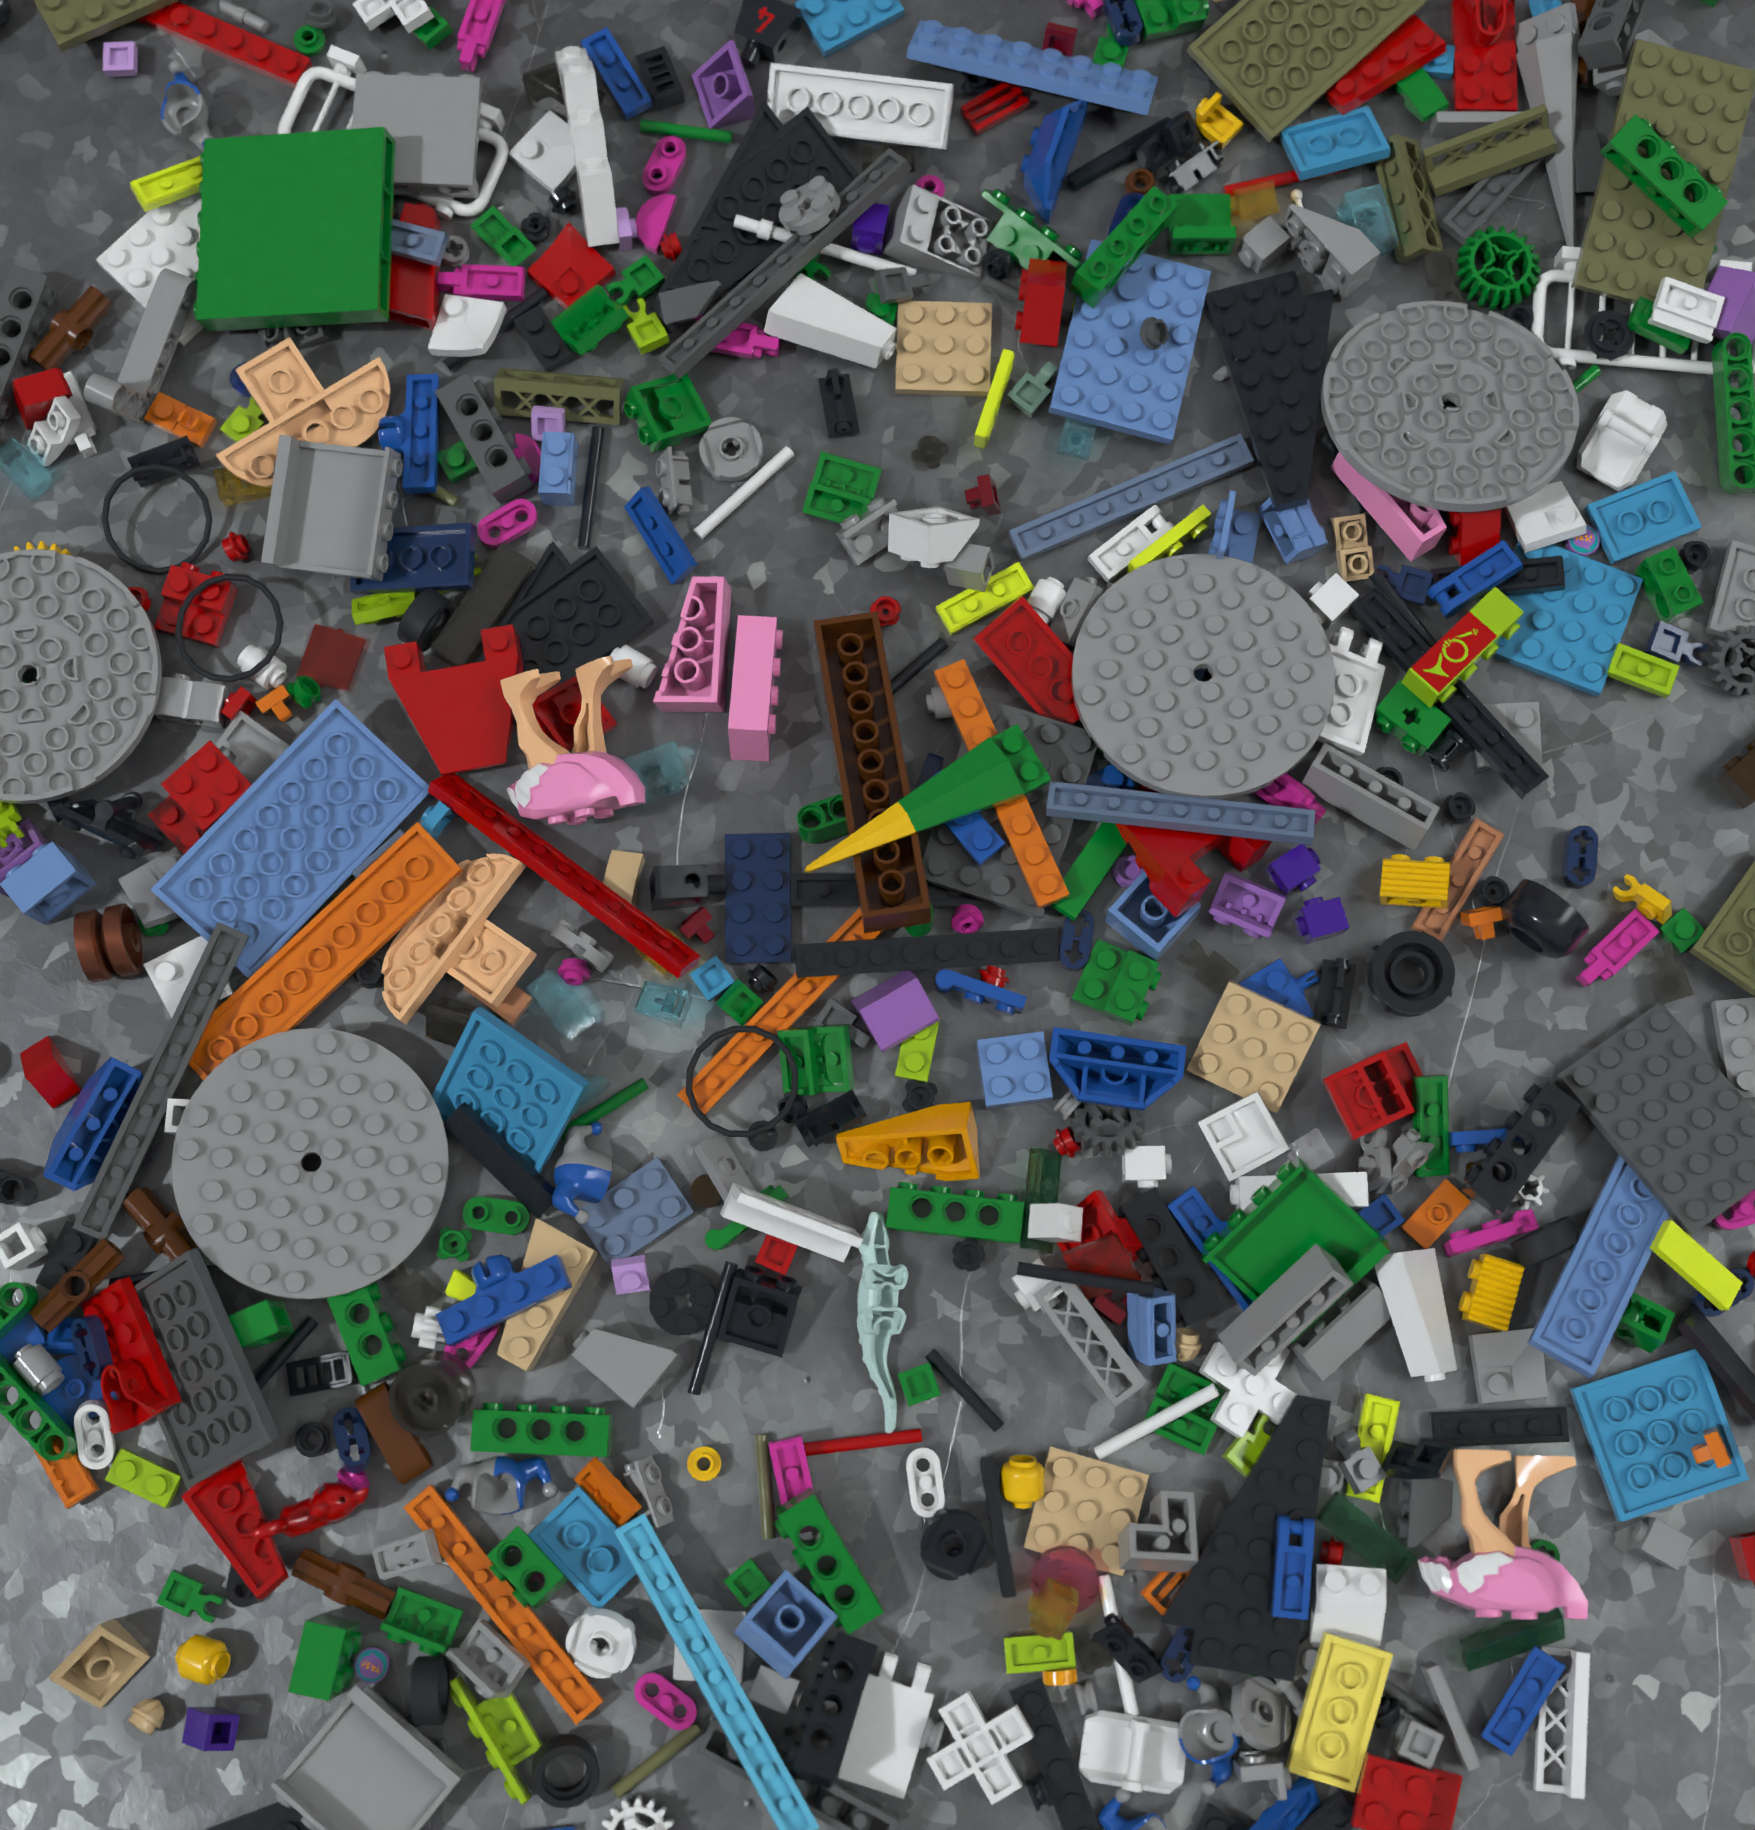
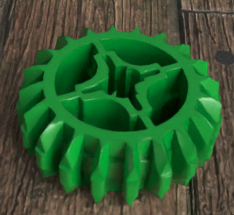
M1492 225L1487 227L1485 233L1479 229L1473 237L1469 236L1465 240L1464 246L1460 247L1457 253L1458 258L1454 263V269L1458 271L1455 274V280L1462 281L1459 286L1460 291H1469L1468 301L1474 297L1479 299L1478 308L1486 302L1489 303L1491 311L1496 308L1497 304L1504 311L1509 307L1510 303L1518 305L1522 298H1528L1532 292L1531 290L1538 283L1537 277L1541 273V267L1538 266L1540 255L1533 254L1536 249L1535 244H1525L1528 240L1527 235L1521 238L1516 236V228L1511 233L1506 232L1504 225L1499 227L1497 232ZM1479 254L1482 258V268L1477 272L1474 257ZM1516 264L1520 270V280L1518 282L1513 278L1514 272L1512 270Z

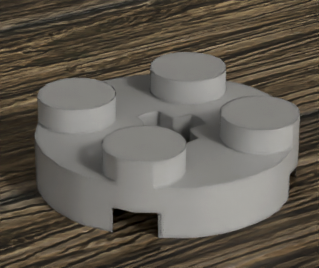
M823 176L814 177L809 183L802 185L796 190H788L781 196L780 202L782 206L779 210V220L790 234H792L791 231H796L799 236L814 233L831 220L828 215L832 212L833 208L836 212L838 211L840 196L834 186L826 182Z
M726 417L716 420L707 428L708 431L704 434L703 439L701 438L699 452L705 469L711 473L715 480L740 481L759 470L763 457V445L761 436L754 426H750L748 423L743 422L742 419L736 417ZM728 443H733L734 447H740L736 455L729 456V454L723 453L727 449Z
M560 919L550 935L562 947L576 954L581 960L586 961L588 965L603 973L615 958L613 954L601 946L595 949L594 946L597 941L583 931L575 935L574 933L577 929L563 919Z
M1261 1676L1235 1684L1232 1689L1231 1698L1233 1716L1230 1719V1726L1234 1734L1238 1737H1243L1250 1746L1260 1751L1278 1747L1280 1743L1285 1742L1291 1731V1716L1288 1705L1282 1706L1277 1695L1282 1694L1278 1687L1269 1679Z

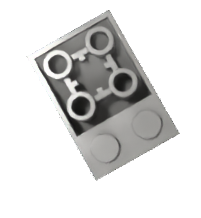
M913 184L895 198L882 253L908 265L979 279L983 267L982 259L986 254L988 245L987 238L990 235L993 221Z
M1291 204L1288 207L1282 229L1291 237L1287 249L1293 250L1301 258L1304 268L1308 272L1314 273L1322 281V286L1325 290L1333 289V296L1341 302L1369 280L1381 252L1359 229L1295 204Z

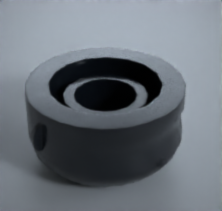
M1521 880L1510 896L1504 901L1501 908L1503 922L1511 934L1529 949L1545 957L1554 959L1566 957L1589 931V926L1585 919L1567 901L1547 887L1532 880Z
M1404 931L1392 935L1381 945H1375L1371 948L1374 953L1368 963V987L1374 999L1386 1012L1405 1017L1420 1016L1433 1010L1444 1002L1448 996L1452 997V987L1455 980L1454 962L1444 944L1435 937L1419 931ZM1410 960L1421 968L1424 974V981L1421 987L1409 989L1399 983L1396 977V967L1399 962Z

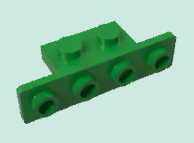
M995 188L994 191L983 190L981 196L1004 213L987 240L997 248L1007 251L1012 259L1023 268L1028 269L1029 258L1050 260L1055 252L1078 269L1085 262L1082 259L1084 253L1070 243L1065 246L1057 240L1060 235L1047 225H1044L1043 228L1033 221L1035 216L1025 208L1020 206L1019 209H1016L1009 203L1011 198L998 188Z

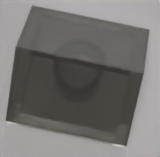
M556 62L524 73L522 81L528 101L545 112L551 110L568 123ZM597 89L600 104L604 99L605 93Z
M447 996L428 1003L426 1009V1038L456 1047L473 1011L478 1007ZM488 1011L504 1023L506 1022V1020L497 1013Z

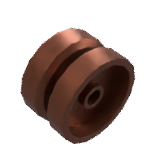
M126 903L105 907L103 915L96 909L75 914L73 920L75 947L82 970L90 982L97 983L113 978L115 971L122 977L142 972L144 952L140 930L131 908Z

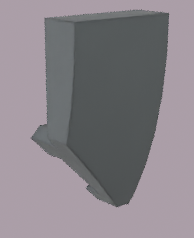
M711 281L659 293L665 324L671 326L697 319L701 314L705 315L713 296L721 288V282Z

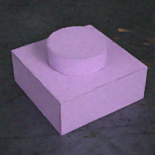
M103 42V72L106 77L137 76L138 47L135 42Z
M627 207L616 208L620 252L632 250V238L637 237L635 218L629 219Z
M534 405L531 410L532 440L542 441L543 432H565V408Z
M645 1255L611 1259L616 1295L650 1290Z

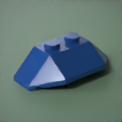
M1078 100L1044 116L1041 127H1035L1033 130L1030 145L1034 147L1031 155L1025 154L1020 173H1024L1023 186L1043 223L1049 224L1087 117L1088 101Z
M1053 1027L1049 1061L1077 1101L1144 1111L1183 1079L1186 1046Z
M111 1056L87 1080L53 1139L43 1173L45 1178L73 1191L94 1183L143 1080V1073Z

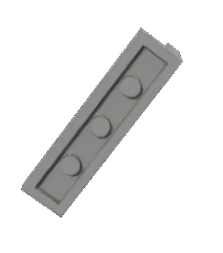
M1051 1281L1033 1295L1114 1407L1148 1383L1076 1284ZM1060 1286L1063 1290L1062 1293L1067 1298L1065 1311L1051 1309L1043 1297ZM1071 1305L1076 1310V1312H1070ZM1056 1314L1064 1315L1063 1324ZM1069 1316L1081 1317L1087 1325L1085 1338L1072 1337L1067 1331ZM1091 1332L1097 1340L1090 1339ZM1076 1341L1085 1343L1084 1351L1081 1350ZM1089 1344H1097L1103 1347L1107 1353L1106 1366L1094 1365L1089 1361ZM1111 1360L1117 1368L1111 1367ZM1096 1369L1105 1370L1104 1380ZM1110 1371L1122 1373L1130 1384L1129 1387L1117 1396L1108 1387Z

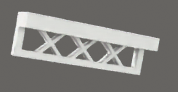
M736 1183L732 1184L720 1212L724 1218L843 1263L851 1245L860 1248L863 1238L854 1228Z
M1539 1646L1540 1649L1549 1655L1567 1656L1566 1671L1560 1675L1550 1692L1552 1693L1558 1688L1565 1697V1706L1554 1715L1547 1707L1546 1699L1536 1715L1533 1789L1543 1792L1564 1793L1570 1798L1585 1799L1590 1653L1581 1649ZM1566 1680V1686L1564 1689L1561 1686V1684ZM1546 1713H1547V1714L1550 1716V1718H1551L1547 1723H1546ZM1563 1716H1564V1726H1563V1724L1559 1721ZM1556 1724L1564 1733L1563 1743L1553 1751L1545 1742V1733ZM1545 1749H1546V1751H1547L1550 1755H1548V1756L1544 1759ZM1562 1752H1563V1761H1561V1760L1559 1759V1757H1558ZM1553 1760L1562 1768V1785L1543 1783L1544 1768Z

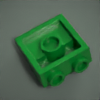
M1134 0L1142 20L1141 34L1143 40L1199 31L1209 15L1207 0Z
M687 373L680 379L674 375H669L632 386L624 401L626 416L629 419H635L639 427L637 434L640 443L643 446L648 445L652 453L665 450L668 446H678L683 438L708 431L707 428L713 423Z
M1097 939L1071 1000L1132 1026L1135 1018L1142 1021L1149 1002L1144 1001L1148 989L1155 991L1162 973L1156 971L1159 962L1131 950L1127 952Z

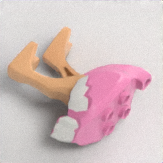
M606 656L575 669L582 695L581 711L574 726V746L571 753L552 741L542 731L532 706L538 695L561 680L560 672L539 674V669H533L500 680L504 698L509 704L517 723L518 746L526 755L529 768L519 780L507 788L510 799L518 809L520 816L535 820H548L549 825L568 823L571 826L587 823V817L594 816V819L608 818L614 816L613 810L646 803L645 787L636 772L622 759L607 753L601 722V695L609 684L633 667L631 659L613 661L612 656Z
M1453 1449L1450 1457L1460 1493L1461 1525L1469 1536L1471 1552L1455 1562L1441 1555H1437L1435 1558L1425 1556L1419 1559L1421 1576L1430 1588V1592L1464 1609L1476 1610V1617L1497 1618L1502 1617V1612H1511V1619L1533 1620L1538 1619V1613L1562 1607L1564 1619L1586 1620L1588 1617V1601L1579 1583L1551 1555L1531 1548L1528 1535V1513L1534 1487L1554 1474L1577 1466L1576 1458L1573 1456H1514L1515 1489L1511 1500L1498 1516L1497 1528L1483 1512L1478 1499L1476 1481L1489 1468L1510 1461L1511 1451Z

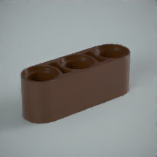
M384 1381L355 1399L360 1415L392 1472L402 1485H405L434 1466L424 1444L387 1382Z

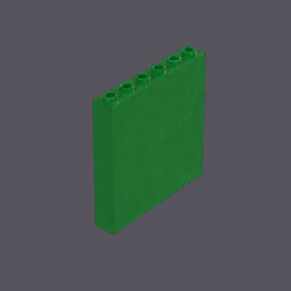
M385 127L204 139V151L200 156L203 168V178L199 184V193L202 198L201 211L198 213L200 241L196 244V252L199 258L198 271L195 273L197 301L193 305L194 316L208 331L389 321L395 139Z

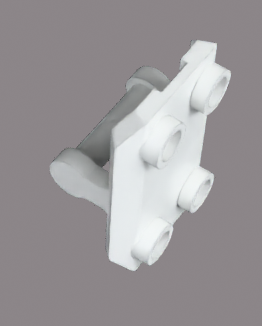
M1627 390L1612 394L1578 450L1577 468L1616 491H1621L1635 482L1667 427L1664 411L1640 400L1636 395Z
M1103 1710L1085 1716L1078 1769L1090 1782L1119 1786L1123 1790L1131 1792H1142L1144 1790L1170 1794L1181 1787L1184 1780L1186 1755L1181 1749L1178 1740L1179 1723Z

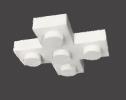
M357 0L353 3V6L370 31L395 14L408 33H411L434 17L424 0Z
M1220 1342L1214 1343L1198 1371L1226 1390L1210 1420L1236 1438H1243L1257 1412L1265 1414L1269 1420L1277 1425L1293 1397L1297 1395L1275 1380L1291 1350L1285 1347L1258 1374L1253 1376L1234 1363L1223 1344Z
M970 1690L938 1709L955 1741L927 1757V1761L943 1790L948 1789L974 1773L990 1803L993 1805L1023 1786L1006 1754L1031 1740L1035 1735L1017 1704L987 1721Z

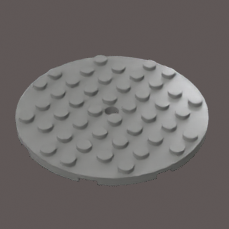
M1420 301L1397 305L1396 310L1381 315L1375 313L1359 322L1339 341L1330 356L1322 381L1321 408L1326 428L1339 452L1359 474L1385 492L1410 503L1436 510L1451 512L1488 511L1518 503L1543 489L1555 478L1566 463L1574 446L1579 427V404L1574 385L1567 370H1561L1557 362L1552 358V350L1525 327L1492 311H1489L1487 315L1467 309L1468 304L1449 301ZM1451 401L1454 404H1456L1457 407H1446V409H1444L1443 402Z
M29 549L1 553L0 802L31 804L58 800L85 790L104 779L123 763L141 741L150 725L160 694L162 665L159 643L153 625L140 602L122 582L99 565L84 558L61 554L54 550ZM35 668L37 670V681L23 683V673L27 669Z
M1184 554L1159 559L1133 570L1115 582L1100 596L1082 624L1074 649L1071 673L1072 691L1080 720L1088 736L1092 737L1097 746L1103 751L1104 757L1112 765L1135 782L1160 793L1219 800L1235 798L1258 791L1271 785L1274 780L1283 776L1288 771L1293 770L1310 752L1326 724L1332 706L1335 685L1334 661L1330 644L1317 616L1303 598L1283 580L1269 571L1232 557L1223 556L1222 560L1216 559V555ZM1208 668L1212 678L1206 682L1198 681L1194 676V671Z
M296 1029L276 1033L244 1046L227 1057L203 1080L191 1097L177 1128L172 1155V1183L176 1203L189 1234L202 1252L223 1272L257 1291L278 1297L308 1300L329 1298L354 1292L382 1279L402 1264L421 1243L431 1229L444 1198L449 1166L448 1142L439 1109L431 1093L418 1075L397 1055L369 1039L352 1033L332 1029ZM315 1153L321 1158L320 1168L314 1172L305 1171L302 1167V1159L308 1154Z

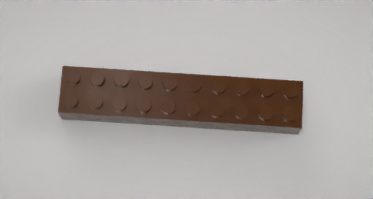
M878 611L814 620L815 642L848 837L910 793ZM917 833L852 856L864 933L931 923V906Z

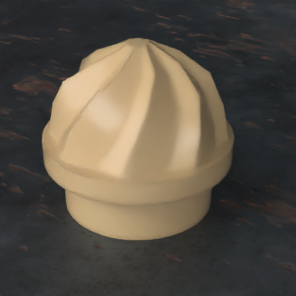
M1176 1327L1175 1346L1176 1358L1184 1362L1196 1357L1202 1347L1198 1331L1190 1328Z
M144 1699L130 1710L132 1715L128 1722L145 1734L151 1736L156 1728H161L164 1720V1709L160 1701Z

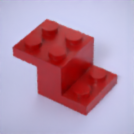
M209 740L161 783L162 787L170 795L147 816L184 855L252 784L218 747Z
M1404 1042L1322 1079V1082L1351 1141L1415 1112L1412 1107V1076H1423L1407 1042Z
M1366 1753L1350 1824L1353 1827L1364 1830H1452L1463 1776L1436 1767L1429 1769L1417 1762L1396 1756L1388 1759Z

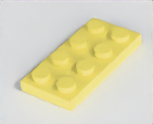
M1323 1631L1285 1766L1289 1768L1290 1773L1355 1792L1393 1657L1390 1651Z

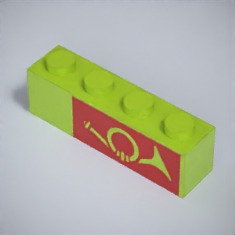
M1494 587L1407 671L1401 683L1429 708L1438 700L1445 703L1457 690L1454 685L1460 679L1466 682L1477 671L1478 667L1476 664L1482 658L1488 661L1500 648L1497 643L1503 637L1508 641L1521 627L1518 621L1524 611L1498 588Z

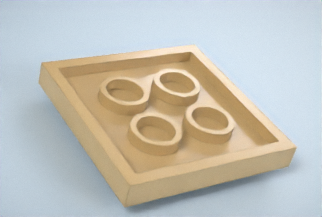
M898 302L895 394L987 397L990 390L992 303Z
M1229 980L1190 1059L1186 1071L1243 1098L1258 1091L1267 1108L1277 1113L1321 1023Z
M1049 1446L1044 1465V1495L1041 1500L1034 1503L1023 1548L1123 1576L1125 1570L1120 1569L1118 1535L1128 1523H1137L1149 1475Z

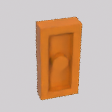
M158 392L144 417L148 424L178 438L187 435L190 443L203 449L217 424L215 418L161 392Z

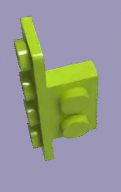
M462 1675L457 1676L450 1681L452 1689L449 1692L458 1708L464 1707L469 1715L468 1726L477 1739L482 1737L488 1748L485 1753L492 1767L495 1770L500 1768L505 1776L506 1781L503 1783L509 1796L513 1800L518 1799L520 1804L523 1805L529 1801L532 1794L515 1765L539 1749L543 1744L513 1692H511L508 1698L486 1699L478 1704Z

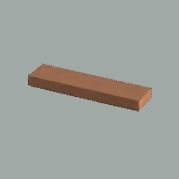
M1478 818L1473 820L1449 861L1451 864L1448 908L1422 907L1410 927L1411 930L1427 933L1442 942L1505 834Z

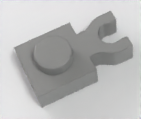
M1382 1128L1372 1131L1373 1136L1366 1134L1360 1137V1145L1364 1150V1155L1358 1158V1172H1367L1369 1192L1392 1180L1391 1150L1385 1148L1387 1130Z

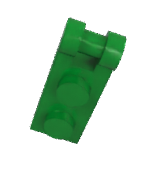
M769 1185L760 1192L783 1202L790 1198L781 1185L775 1189L772 1185ZM732 1221L722 1230L712 1229L708 1231L705 1236V1243L712 1250L720 1251L750 1229V1227Z

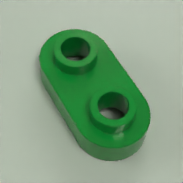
M477 1196L471 1198L463 1208L465 1223L470 1228L479 1231L515 1236L525 1232L531 1222L529 1210L523 1204L516 1201ZM477 1207H483L485 1210V1215L481 1219L474 1217V1210ZM510 1212H516L518 1215V1220L514 1224L507 1222V1215Z

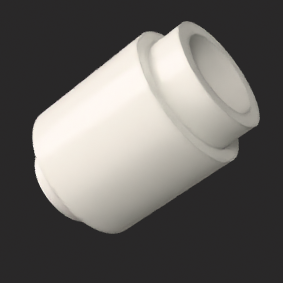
M1048 577L1046 580L1039 579L1027 600L1046 624L1053 621L1066 595V592L1063 590L1064 585L1052 577Z
M248 645L240 653L237 664L241 667L242 672L249 671L261 662L269 651L262 646ZM273 656L268 665L250 678L266 690L277 688L284 683L287 677V666L276 656Z
M624 645L622 648L616 647L610 655L613 657V661L632 660L633 667L619 678L636 688L639 686L644 689L648 688L657 674L658 667L653 664V660L628 645Z

